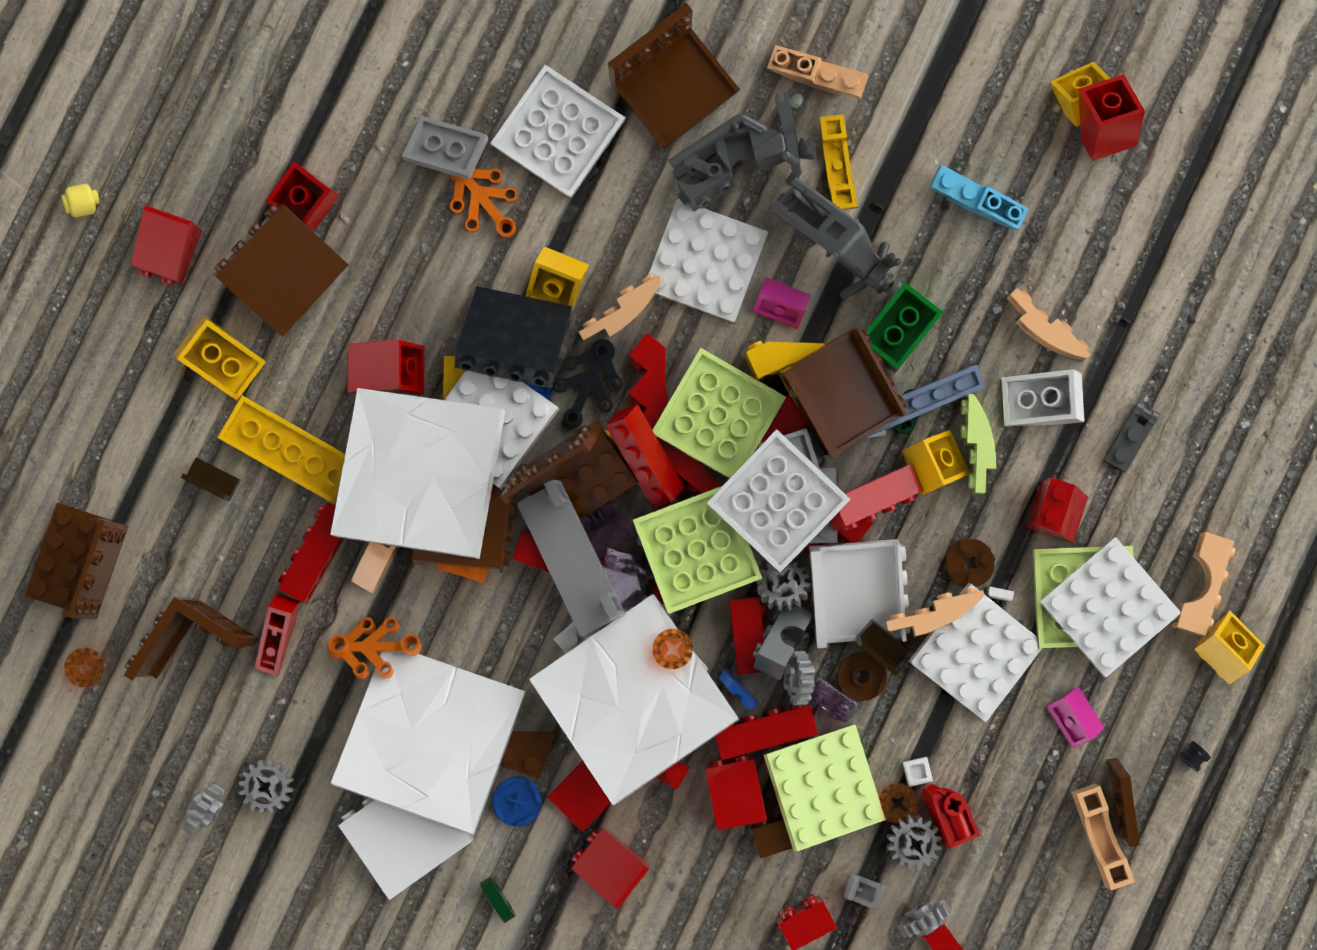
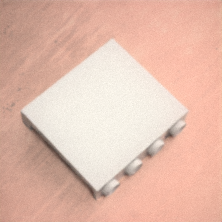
M898 539L809 546L814 633L817 648H827V643L857 641L856 636L871 619L887 630L885 622L890 621L891 615L905 613V609H909L908 595H904L903 585L908 583L907 572L902 570V561H906L905 546H901ZM910 628L889 633L895 638L901 637L904 642L907 641L906 633H910Z
M370 798L362 802L364 808L357 813L352 809L341 817L344 822L338 825L389 900L474 840L471 834Z

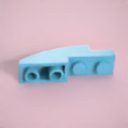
M943 165L938 167L929 186L930 189L947 197V201L1014 230L1020 229L1029 209L988 186L983 187Z

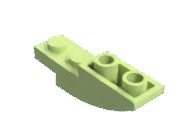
M968 394L965 400L961 401V415H965V424H961L960 439H964V445L974 446V449H970L969 463L973 464V474H969L968 487L972 488V494L982 495L986 493V471L996 469V451L987 416L975 395Z

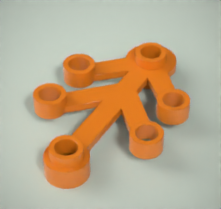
M475 169L470 180L450 175L451 179L455 182L454 196L450 203L453 213L461 214L465 210V204L462 201L465 185L471 191L468 219L465 221V227L468 232L475 233L480 229L478 215L481 204L495 221L496 230L501 237L510 238L515 234V222L509 217H503L488 197L505 199L508 203H514L518 199L517 190L513 187L502 189L478 186L474 179H487L492 184H500L503 180V174L499 169ZM493 173L500 174L498 180L491 179ZM512 191L515 193V197L508 199L506 194ZM457 202L462 204L459 210L453 209L454 204ZM475 221L477 226L474 229H470L468 227L469 222ZM504 225L511 226V230L508 233L502 231Z
M365 617L346 636H333L328 642L327 650L332 658L344 659L352 667L353 673L358 679H365L370 673L367 665L364 662H359L351 653L362 652L377 668L379 676L383 679H388L393 675L394 670L391 664L384 662L376 652H404L407 656H416L421 651L422 644L415 634H407L401 641L378 642L388 633L394 634L399 630L400 625L397 619L388 617L384 620L383 625L375 630L376 625L374 621L369 617ZM371 623L370 627L364 628L366 624ZM395 623L392 628H388L389 624ZM363 633L371 634L362 642H355ZM416 645L413 649L409 650L410 646ZM344 646L342 649L337 651L338 647ZM365 668L362 673H358L359 669ZM384 668H389L386 673H382Z

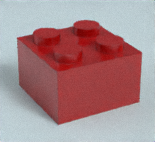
M293 162L265 201L271 206L274 203L278 206L281 202L314 232L340 197V194L306 168Z
M814 894L808 895L801 900V905L795 908L790 905L778 912L780 916L776 917L777 923L791 950H797L837 929L820 895L816 897Z

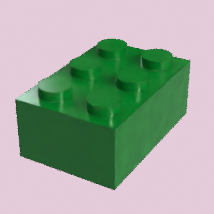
M904 282L866 330L871 340L869 344L873 352L876 351L879 354L883 364L896 373L944 312Z

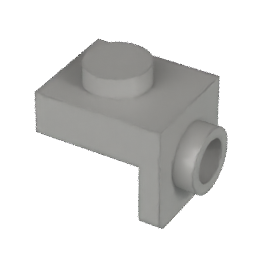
M851 875L844 884L843 891L845 894L843 898L878 910L886 886L860 875Z

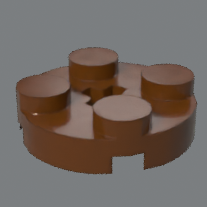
M963 539L954 543L945 555L947 575L958 586L965 588L970 583L978 587L986 583L993 574L994 554L980 540ZM973 557L976 567H971L968 570L965 569L964 558L970 559Z
M867 652L852 653L844 658L839 665L837 671L838 685L843 693L853 700H871L883 692L887 683V672L885 667ZM864 669L867 671L866 676L869 679L868 681H862L860 684L857 682L858 678L855 674Z

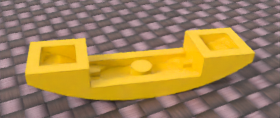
M844 114L820 117L822 149L831 202L842 210L856 209L858 205L855 185L852 180Z

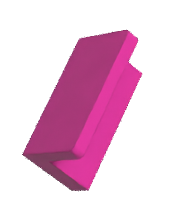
M766 278L753 312L798 329L811 295Z
M1079 687L1072 689L1065 696L1047 705L1048 710L1072 748L1091 741L1104 729L1103 724Z

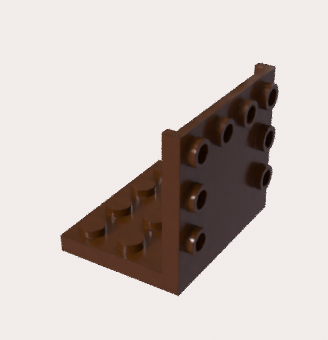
M687 2L608 62L611 85L663 150L740 91V88L692 30L693 10Z
M598 420L588 426H582L574 432V435L527 465L523 464L513 471L514 474L509 478V482L504 485L505 490L500 497L505 504H508L516 492L524 487L532 496L545 489V483L551 480H558L562 482L579 519H581L638 482L618 449Z
M57 503L25 596L66 609L63 610L62 615L70 618L97 619L129 526Z
M174 597L165 612L161 611L153 622L155 627L150 634L147 633L140 641L139 646L141 649L137 655H132L125 665L127 670L124 676L132 681L135 677L153 676L157 679L194 622L196 623L195 628L205 634L216 635V641L227 648L254 646L259 638L198 598Z

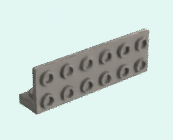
M551 480L544 484L545 489L518 502L517 505L580 636H585L626 614L562 482Z

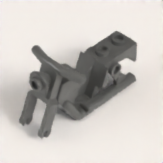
M784 92L783 101L780 100L778 93L775 96V102L778 106L777 114L780 117L783 134L745 114H737L669 159V163L674 168L672 173L677 180L688 174L692 179L703 181L693 185L684 184L681 181L677 182L680 193L677 195L685 207L689 205L695 212L699 208L706 207L717 196L727 193L734 186L732 168L739 161L752 162L757 165V169L760 171L786 161L791 165L792 170L786 179V183L789 186H792L791 182L796 177L799 178L801 176L800 158L813 160L815 159L814 153L817 150L809 139L805 141V139L800 138L798 144L789 103L790 98L786 92ZM718 154L720 165L718 163H707L708 160Z
M796 177L791 182L792 187L786 193H782L771 206V210L775 212L776 217L795 230L794 234L804 242L808 240L810 248L816 245V243L826 250V257L835 256L841 265L860 279L858 282L843 289L840 292L841 298L847 299L867 286L875 288L878 294L882 292L887 293L894 284V280H892L894 275L891 272H887L890 268L899 266L902 262L901 259L895 258V254L891 252L887 255L889 243L886 241L882 242L878 253L873 252L869 236L858 219L851 217Z

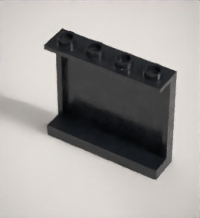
M476 286L455 352V368L492 377L510 379L515 382L533 384L538 387L552 388L564 337L571 321L572 306Z

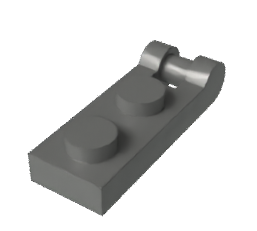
M1138 402L1103 461L1123 473L1127 472L1152 427L1159 419L1160 413L1154 410L1151 412L1145 408L1143 403ZM1139 416L1146 419L1144 425L1136 422Z

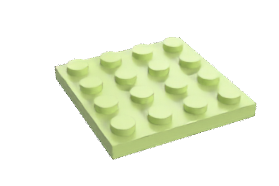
M700 348L654 426L653 432L657 438L730 479L754 454L786 397Z
M721 487L633 520L668 614L762 579L750 544L707 504Z
M1124 546L1134 558L1133 546ZM1102 547L1033 549L1038 648L1078 647L1039 601Z
M855 724L764 754L793 851H800L886 820Z

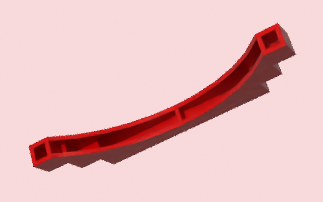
M647 333L629 354V358L632 360L629 364L641 373L644 370L646 373L628 392V395L631 397L629 402L633 406L638 404L640 409H645L643 414L653 430L669 402L665 383L666 347ZM657 438L677 475L687 483L685 488L694 496H697L698 493L702 494L723 486L697 460ZM861 519L857 521L858 526L844 532L843 528L837 529V539L841 543L859 542L874 522L870 520L864 523ZM824 543L807 544L804 550L809 553V546L824 545Z

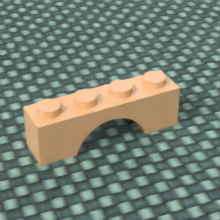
M1207 532L1199 534L1193 557L1204 569L1205 586L1201 594L1194 600L1178 603L1177 608L1181 614L1173 620L1171 627L1198 636H1206L1207 632L1211 631L1214 619L1211 617L1214 609L1218 608L1221 601L1219 591L1221 585L1224 586L1228 578L1226 568L1228 562H1231L1234 558L1235 548H1233L1235 541Z
M1092 784L1072 791L1075 805L1104 886L1114 890L1134 883L1135 881L1127 858L1120 849L1109 819V808L1101 786Z

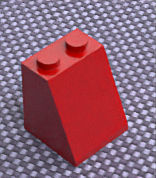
M1124 74L1078 89L1081 139L1092 161L1137 146L1145 110Z
M145 205L131 265L138 269L137 274L148 278H151L152 275L160 277V282L170 286H174V283L182 285L202 230L190 220Z
M403 340L348 343V392L357 394V389L361 388L396 394H424V345Z
M1053 477L1041 481L1026 528L1073 544L1088 496L1076 485Z
M748 754L733 757L734 762L724 763V760L721 759L709 762V767H705L717 831L767 821L754 758L748 759Z
M602 827L600 831L595 829L588 837L587 841L590 844L584 851L580 848L571 859L574 862L571 869L610 904L619 909L647 873L650 864L606 828Z

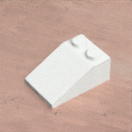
M1076 370L1002 377L1004 426L1059 425L1084 422L1082 374Z

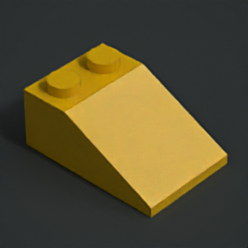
M204 315L200 317L173 353L176 359L236 401L266 363L264 359Z
M758 341L748 346L749 349L746 351L744 359L753 378L759 382H764L779 375L778 372L825 344L770 341L763 344L762 341Z

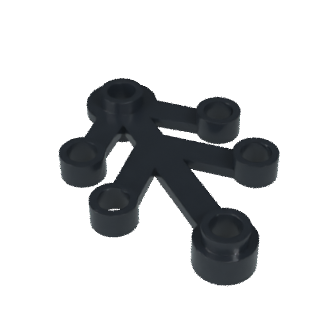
M606 339L595 341L589 352L576 357L567 356L563 360V366L567 371H574L578 365L593 361L589 370L566 379L558 378L553 383L554 390L560 394L565 393L568 388L583 383L572 409H568L563 416L564 423L569 428H578L583 423L581 412L592 387L599 401V410L602 413H608L612 410V401L607 398L598 375L602 364L609 378V388L613 391H618L623 385L622 379L617 376L612 363L615 355L614 345ZM600 347L607 348L605 355L598 353ZM570 359L575 361V365L572 368L566 366V362ZM613 379L620 381L618 387L611 386L610 383ZM558 382L565 383V388L563 390H558L556 388V384ZM603 401L610 403V407L607 410L601 408ZM576 414L578 416L577 421L570 422L568 420L569 415Z

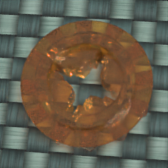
M665 630L656 637L653 643V656L657 663L666 669L677 670L685 666L692 657L693 644L689 636L681 630ZM666 641L672 645L682 642L677 649L680 658L674 654L664 657L669 650Z
M76 649L69 654L65 661V675L75 686H93L101 680V676L105 671L104 659L93 649ZM86 660L87 665L93 667L94 670L86 671L84 675L83 670L75 666L84 664Z
M890 784L882 790L879 796L884 817L892 823H898L899 818L905 822L907 821V815L910 814L913 817L917 811V796L905 784ZM905 794L902 804L906 810L904 811L897 807L895 810L890 811L894 804L890 796L899 799Z

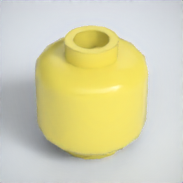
M86 183L67 187L65 194L61 195L66 214L70 213L74 218L94 214L96 205L100 204L97 190H91L90 186Z

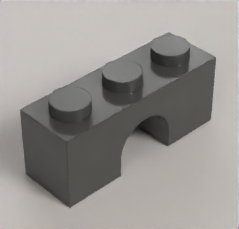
M795 604L792 605L791 611L787 609V606H784L782 611L777 609L773 617L774 625H768L763 635L764 643H758L753 656L756 657L753 668L781 680L795 648L788 646L782 640H791L800 644L810 626L814 613Z

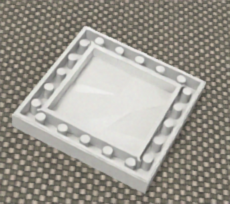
M358 388L331 535L339 538L480 559L505 411L502 408Z
M654 594L627 611L626 615L614 620L529 679L612 805H616L739 720Z
M381 652L380 657L384 662L391 664L394 673L390 678L383 679L379 676L377 668H375L331 784L474 835L526 692L420 654L407 656L404 652ZM384 668L382 673H386L389 668Z

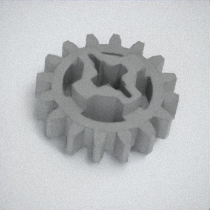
M797 561L792 565L788 564L781 572L770 563H767V571L760 570L762 579L757 580L758 595H761L763 603L768 601L770 609L777 605L778 611H782L783 606H787V609L791 611L793 604L798 607L801 606L800 599H808L807 592L811 591L809 584L810 576L806 575L805 567L799 569ZM796 577L800 582V586L797 584V581H795ZM768 584L770 585V588L772 589V592H770V591L768 590V588H767V585H768Z
M794 651L784 673V689L788 691L790 702H793V705H808V701H811L810 693H813L815 690L814 666H811V661H808L809 655L805 651Z
M269 759L266 765L263 760H259L258 767L250 764L249 769L251 772L244 771L242 775L246 780L239 782V785L244 786V790L240 791L239 795H246L247 797L243 803L251 802L250 810L252 811L259 807L260 814L265 813L266 808H268L270 814L275 812V806L279 809L284 808L282 801H290L291 798L287 793L294 791V788L289 787V783L293 782L294 779L287 778L286 776L290 770L282 771L283 763L281 762L273 766V759ZM262 770H270L275 772L276 774L273 776L266 775V773ZM253 779L255 784L254 790L251 791V781ZM270 782L269 790L263 791L264 783ZM280 782H282L281 794L278 791ZM264 797L271 803H263L257 799Z
M212 784L206 793L202 791L200 795L198 794L194 798L185 814L188 819L184 826V831L192 836H196L203 827L207 829L208 826L212 825L223 807L220 801L224 795V789L216 784Z
M910 814L907 815V821L905 822L899 818V826H891L894 834H887L888 840L892 842L887 844V848L893 851L890 854L893 860L898 858L897 863L899 866L904 865L906 862L908 870H911L913 865H916L921 870V863L924 862L930 866L929 859L931 857L937 859L938 856L935 854V850H941L942 848L940 844L936 843L942 840L940 834H935L938 828L936 825L931 826V821L928 818L922 822V817L918 814L915 820L912 819ZM911 827H920V829H918V830L910 829V828H911ZM903 833L902 841L899 842V838ZM909 835L916 839L919 849L915 845L913 846ZM909 855H917V857H908V856H909Z
M930 900L915 906V908L905 913V920L901 921L897 927L904 938L907 936L911 937L914 934L917 937L928 935L944 924L942 920L949 916L951 911L945 900L937 901L934 904Z

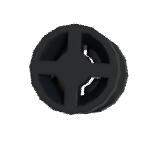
M1194 741L1189 743V748L1186 751H1182L1179 754L1181 760L1195 772L1201 769L1203 762H1208L1211 759L1210 755Z

